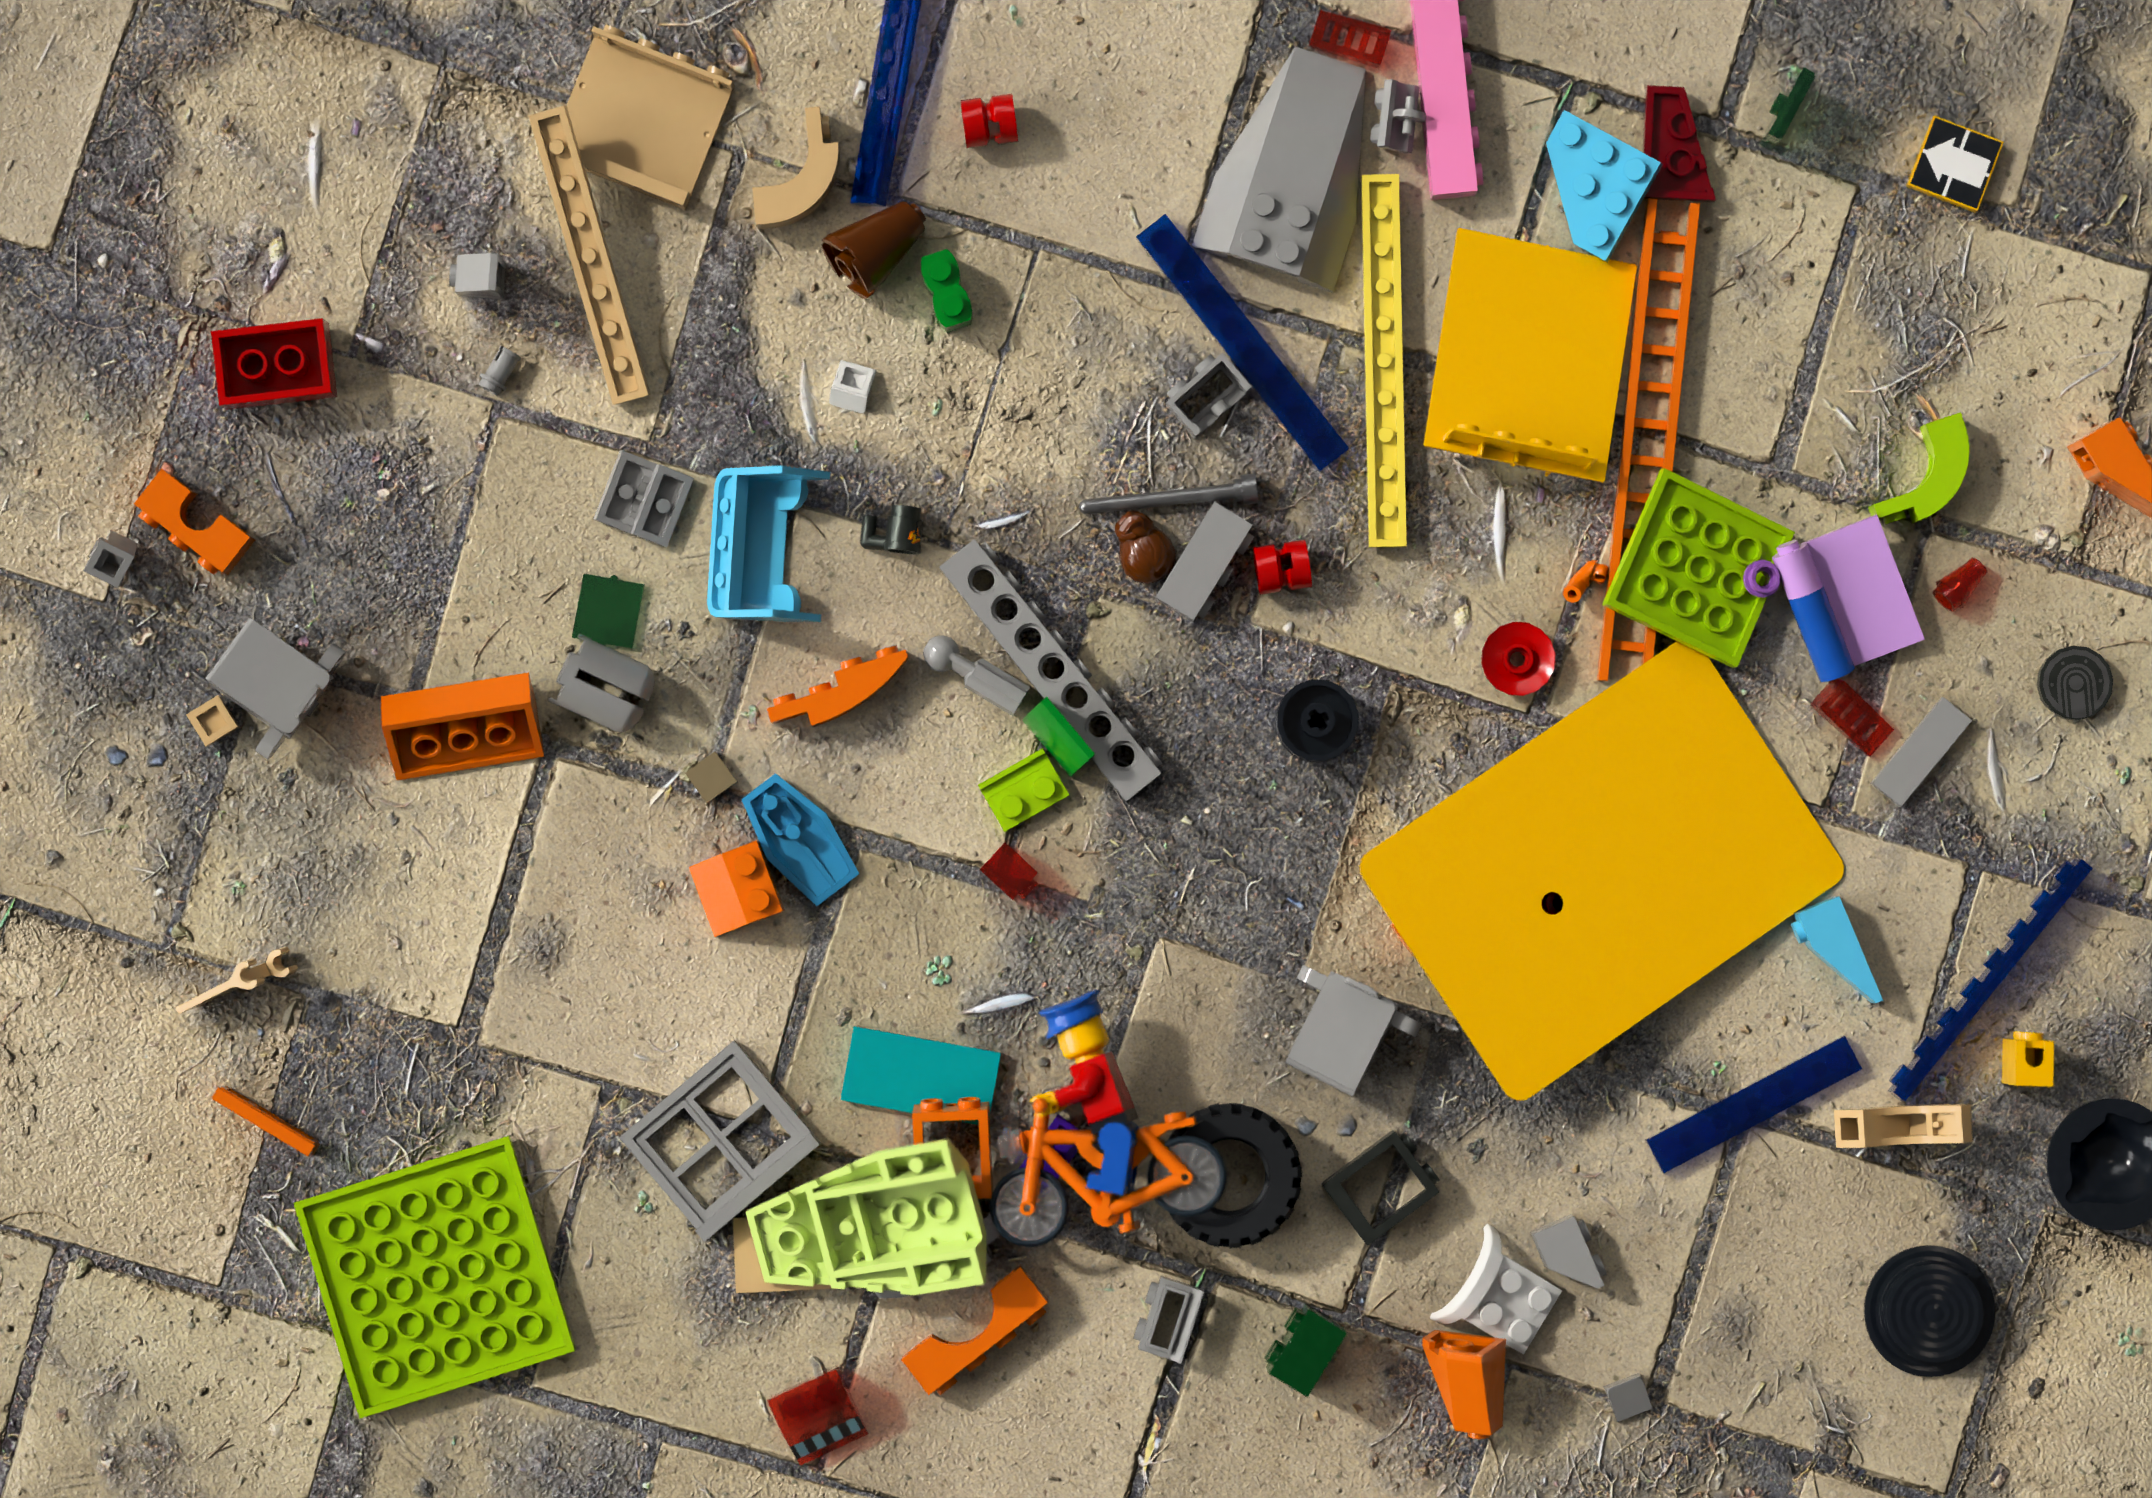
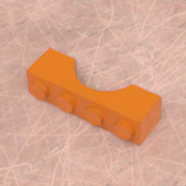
M1021 1265L991 1287L994 1304L993 1316L981 1334L963 1342L946 1341L931 1334L902 1356V1362L928 1395L935 1390L939 1395L946 1392L958 1382L954 1377L965 1367L969 1372L974 1370L987 1359L984 1355L985 1351L994 1344L999 1349L1017 1336L1013 1331L1024 1321L1030 1326L1046 1313L1043 1306L1048 1303V1299Z

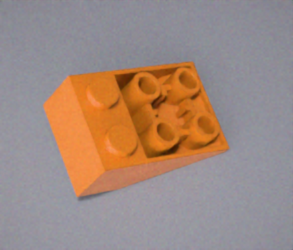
M2118 417L2067 446L2087 480L2152 519V458L2147 453L2143 455L2136 444V441L2139 440L2138 435L2128 421L2123 422L2121 417Z

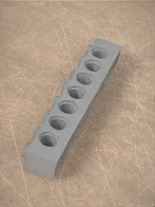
M975 539L943 563L939 567L940 570L1043 699L1045 697L1049 698L1095 753L1092 761L1124 801L1127 802L1161 775L1157 767L1162 762L1149 746L1142 750L1134 740L1139 733L1126 717L1120 721L1111 711L1115 703L1105 690L1100 688L1098 691H1095L1087 681L1092 674L1078 658L1072 662L1064 650L1069 646L1057 630L1054 629L1049 633L1040 621L1045 618V615L1033 600L1026 604L1017 592L1022 587L1009 571L1003 575L994 563L999 558L986 542L979 545ZM980 571H987L994 577V584L987 591H979L973 586V577ZM1003 600L1014 602L1018 608L1016 616L1011 620H1002L996 614V607ZM1027 629L1036 630L1041 636L1039 646L1032 650L1023 648L1019 643L1020 634ZM1056 658L1063 663L1064 672L1059 678L1050 679L1043 674L1042 666L1046 660ZM1078 687L1086 692L1088 700L1083 707L1072 708L1067 704L1065 697L1070 689ZM1099 716L1106 718L1111 725L1109 734L1102 738L1093 736L1089 731L1090 721ZM1119 746L1131 748L1134 753L1132 764L1127 767L1116 765L1112 759V753L1115 748Z

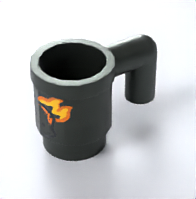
M892 505L891 516H888L886 536L876 535L877 516L863 515L860 536L861 546L864 549L921 554L923 520L920 519L921 508Z

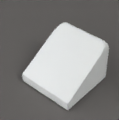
M840 360L831 388L829 404L854 412L864 413L876 375V369Z

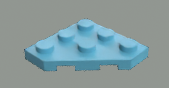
M1564 110L1546 141L1572 241L1578 247L1608 262L1663 164Z

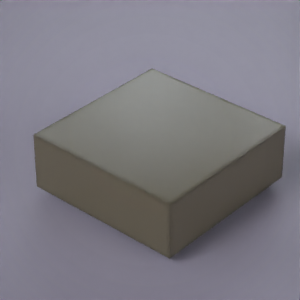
M716 751L685 773L707 804L738 782Z

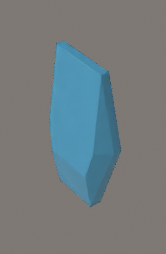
M773 774L741 799L767 860L816 906L820 905L860 874L828 815L778 774Z

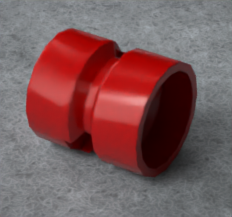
M1012 94L992 96L987 103L981 98L960 100L967 149L987 146L990 140H995L998 145L1018 142Z
M1305 540L1286 542L1282 549H1277L1274 544L1253 547L1255 572L1260 595L1281 592L1283 586H1288L1291 590L1312 587L1310 562ZM1281 564H1290L1291 568L1282 571Z

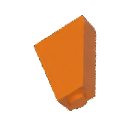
M1434 1330L1423 1337L1422 1346L1454 1430L1467 1432V1436L1474 1439L1489 1438L1503 1427L1506 1339Z

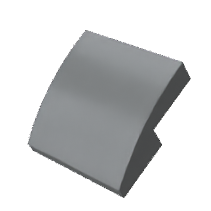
M620 450L593 520L655 544L668 547L694 478Z

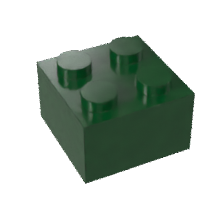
M1305 1303L1301 1310L1296 1307L1294 1308L1284 1325L1288 1331L1282 1342L1277 1339L1274 1340L1264 1359L1268 1363L1266 1369L1270 1375L1308 1398L1347 1335L1344 1327Z

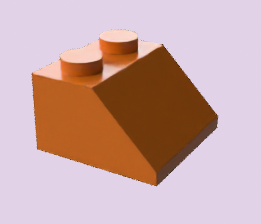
M757 840L689 867L714 937L785 911L762 847Z

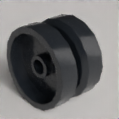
M1311 679L1297 684L1282 698L1275 713V730L1280 744L1290 755L1305 762L1322 763L1340 756L1352 744L1358 731L1359 713L1353 698L1342 686L1329 680ZM1316 714L1322 717L1323 725L1321 728H1312L1310 726L1309 720L1312 719V715Z

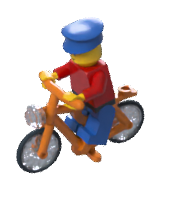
M1099 989L1038 1012L1048 1022L1046 1039L1057 1037L1063 1056L1069 1060L1075 1059L1076 1064L1070 1066L1074 1082L1063 1088L1032 1097L1030 1102L1034 1101L1033 1109L1035 1114L1031 1130L1022 1131L1020 1128L1012 1129L1008 1126L1003 1128V1135L998 1136L1000 1155L1002 1158H1008L1010 1164H1016L1018 1159L1026 1158L1027 1154L1026 1167L1013 1170L1005 1175L997 1183L990 1202L991 1217L995 1227L1005 1239L1018 1246L1038 1247L1047 1244L1063 1230L1068 1218L1069 1203L1066 1191L1057 1178L1043 1170L1044 1161L1092 1207L1091 1215L1095 1223L1103 1227L1112 1226L1119 1221L1122 1213L1124 1223L1119 1225L1120 1233L1141 1228L1140 1220L1134 1221L1132 1208L1153 1199L1162 1208L1174 1215L1183 1217L1197 1216L1213 1208L1221 1199L1226 1188L1227 1170L1224 1160L1218 1150L1210 1143L1192 1136L1177 1137L1166 1143L1160 1138L1161 1135L1170 1129L1197 1124L1196 1117L1187 1118L1186 1111L1163 1115L1165 1123L1141 1128L1133 1121L1138 1119V1115L1112 1052L1104 1053L1103 1048L1108 1045L1109 1037L1100 1016L1104 1011L1098 1002ZM1081 1102L1091 1128L1082 1130H1049L1050 1114L1065 1110L1068 1105ZM1097 1141L1099 1142L1101 1149L1105 1151L1104 1153H1101L1095 1147L1094 1144L1097 1143ZM1051 1145H1076L1080 1155L1092 1166L1099 1169L1090 1172L1088 1181H1086ZM1152 1153L1153 1157L1149 1163L1147 1173L1148 1185L1135 1191L1138 1165Z

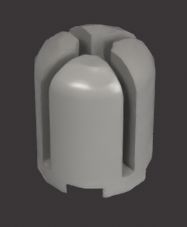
M579 633L577 637L584 641L577 654L569 652L556 680L557 683L562 685L557 699L549 697L548 701L613 731L626 732L632 729L639 722L644 709L577 678L576 674L580 670L649 701L655 684L653 671L647 665Z

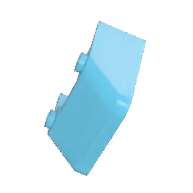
M789 466L725 468L719 472L714 485L707 606L712 616L776 622H821V614L799 612L801 599L798 591L792 585L783 584L787 513L788 511L798 510L806 501L808 496L807 480L830 479V472Z

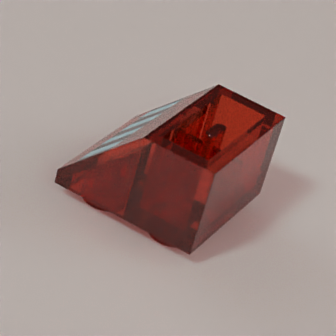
M838 1365L771 1395L767 1400L783 1437L800 1465L869 1434Z

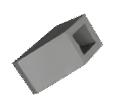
M1570 1214L1530 1232L1546 1268L1597 1289L1604 1286L1601 1277L1606 1275V1271L1599 1255L1591 1256L1586 1242L1592 1239L1583 1219L1576 1221L1575 1216Z

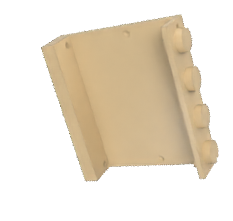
M605 25L602 30L593 26L591 32L594 38L567 103V109L585 170L686 210L735 87L733 81L728 79L729 73L710 65L707 70L693 65L694 59L678 52H674L672 57L658 52L660 49L659 45L639 38L638 43L625 39V32L615 27Z

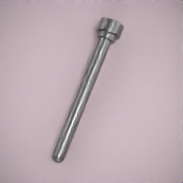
M1255 473L1240 475L1241 479H1234L1232 484L1086 499L1080 502L1079 510L1083 514H1095L1235 498L1236 502L1243 501L1244 505L1258 503Z

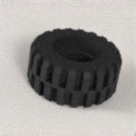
M1238 1103L1214 1104L1188 1115L1189 1117L1187 1118L1196 1117L1197 1124L1175 1128L1167 1141L1177 1137L1192 1136L1200 1138L1211 1145L1222 1140L1244 1142L1255 1149L1260 1155L1265 1168V1182L1261 1193L1255 1201L1242 1209L1227 1211L1213 1207L1203 1214L1189 1217L1170 1213L1172 1219L1188 1235L1215 1247L1241 1248L1243 1245H1253L1261 1242L1263 1238L1270 1234L1273 1235L1293 1213L1294 1205L1297 1199L1299 1200L1301 1192L1302 1166L1300 1165L1297 1148L1289 1134L1275 1119L1263 1111ZM1181 1144L1171 1148L1194 1170L1200 1155L1205 1150L1192 1144ZM1159 1162V1180L1172 1175V1173L1161 1162ZM1195 1181L1162 1195L1167 1202L1183 1209L1196 1208L1206 1203L1199 1194Z

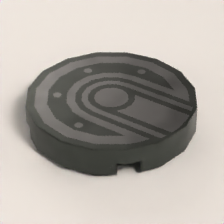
M2069 646L2056 650L2045 660L2038 671L2037 689L2040 700L2046 708L2062 719L2081 720L2094 716L2106 706L2112 695L2113 676L2110 666L2099 653L2088 647Z

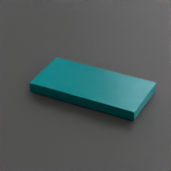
M854 1026L840 1100L912 1113L914 1105L920 1104V1101L923 1099L939 1098L943 1100V1103H958L959 1098L979 1097L980 1102H989L990 1115L1001 1052ZM958 1120L959 1122L979 1125V1120Z

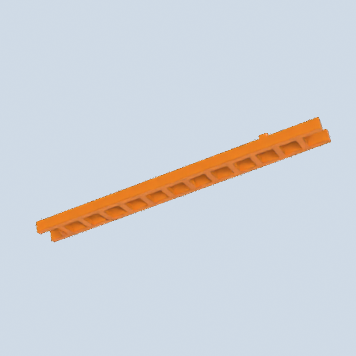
M1648 198L1646 200L1606 594L1620 564L1622 539H1630L1634 531L1633 529H1624L1626 502L1646 503L1649 496L1647 493L1627 491L1630 465L1666 468L1673 472L1700 203L1689 204L1686 236H1681L1679 232L1660 230L1659 233H1654L1657 199ZM1653 243L1684 246L1682 273L1650 270ZM1649 280L1681 283L1678 310L1646 307ZM1645 317L1677 320L1674 347L1643 344ZM1641 354L1673 357L1670 384L1639 381ZM1638 391L1669 394L1667 421L1635 417ZM1634 428L1665 431L1663 458L1631 454ZM1604 606L1597 681H1608L1611 649L1643 653L1642 664L1654 657L1656 631L1645 626L1644 643L1612 640L1616 611Z

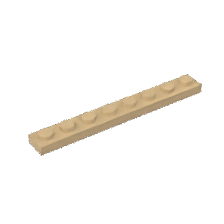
M567 105L528 115L612 404L615 405L650 395V390Z

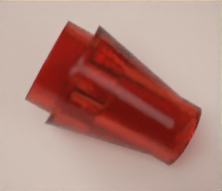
M1970 558L1965 564L1936 582L1937 587L1933 590L1935 599L1940 605L1951 612H1954L1957 608H1964L1981 579L1988 573L1986 567L1976 558Z

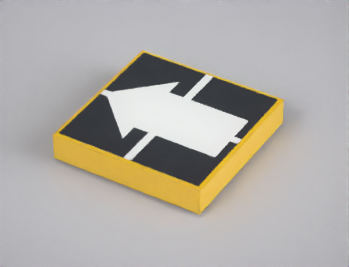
M1933 116L1906 187L1976 213L1981 204L2003 141Z

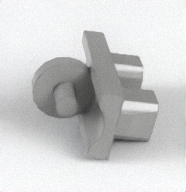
M1390 79L1385 80L1384 88L1376 90L1374 104L1377 109L1381 110L1380 124H1375L1371 128L1370 141L1377 144V147L1401 153H1412L1416 122L1426 121V113L1417 110L1420 86L1404 84Z

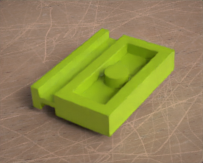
M1043 748L978 785L1004 832L1069 796Z

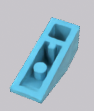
M1840 896L1831 897L1793 914L1796 922L1791 923V926L1799 944L1805 942L1806 947L1870 1003L1883 1001Z

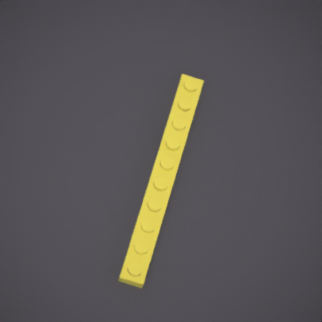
M1399 174L1361 175L1368 548L1406 547Z

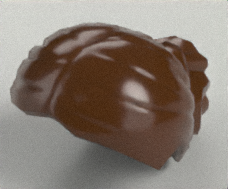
M1138 511L1126 512L1115 524V533L1120 542L1119 553L1122 568L1125 574L1135 582L1144 584L1158 582L1169 575L1176 564V550L1171 540L1163 531L1154 526L1153 521L1147 515Z

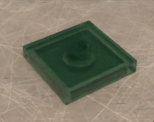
M1803 67L1791 82L1786 94H1778L1769 111L1774 116L1759 145L1771 150L1783 139L1816 77L1814 72Z

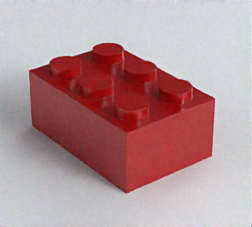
M323 318L211 331L219 406L225 410L337 397L329 323Z

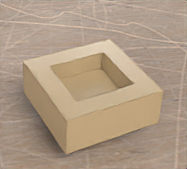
M220 695L215 696L186 714L206 747L240 728Z

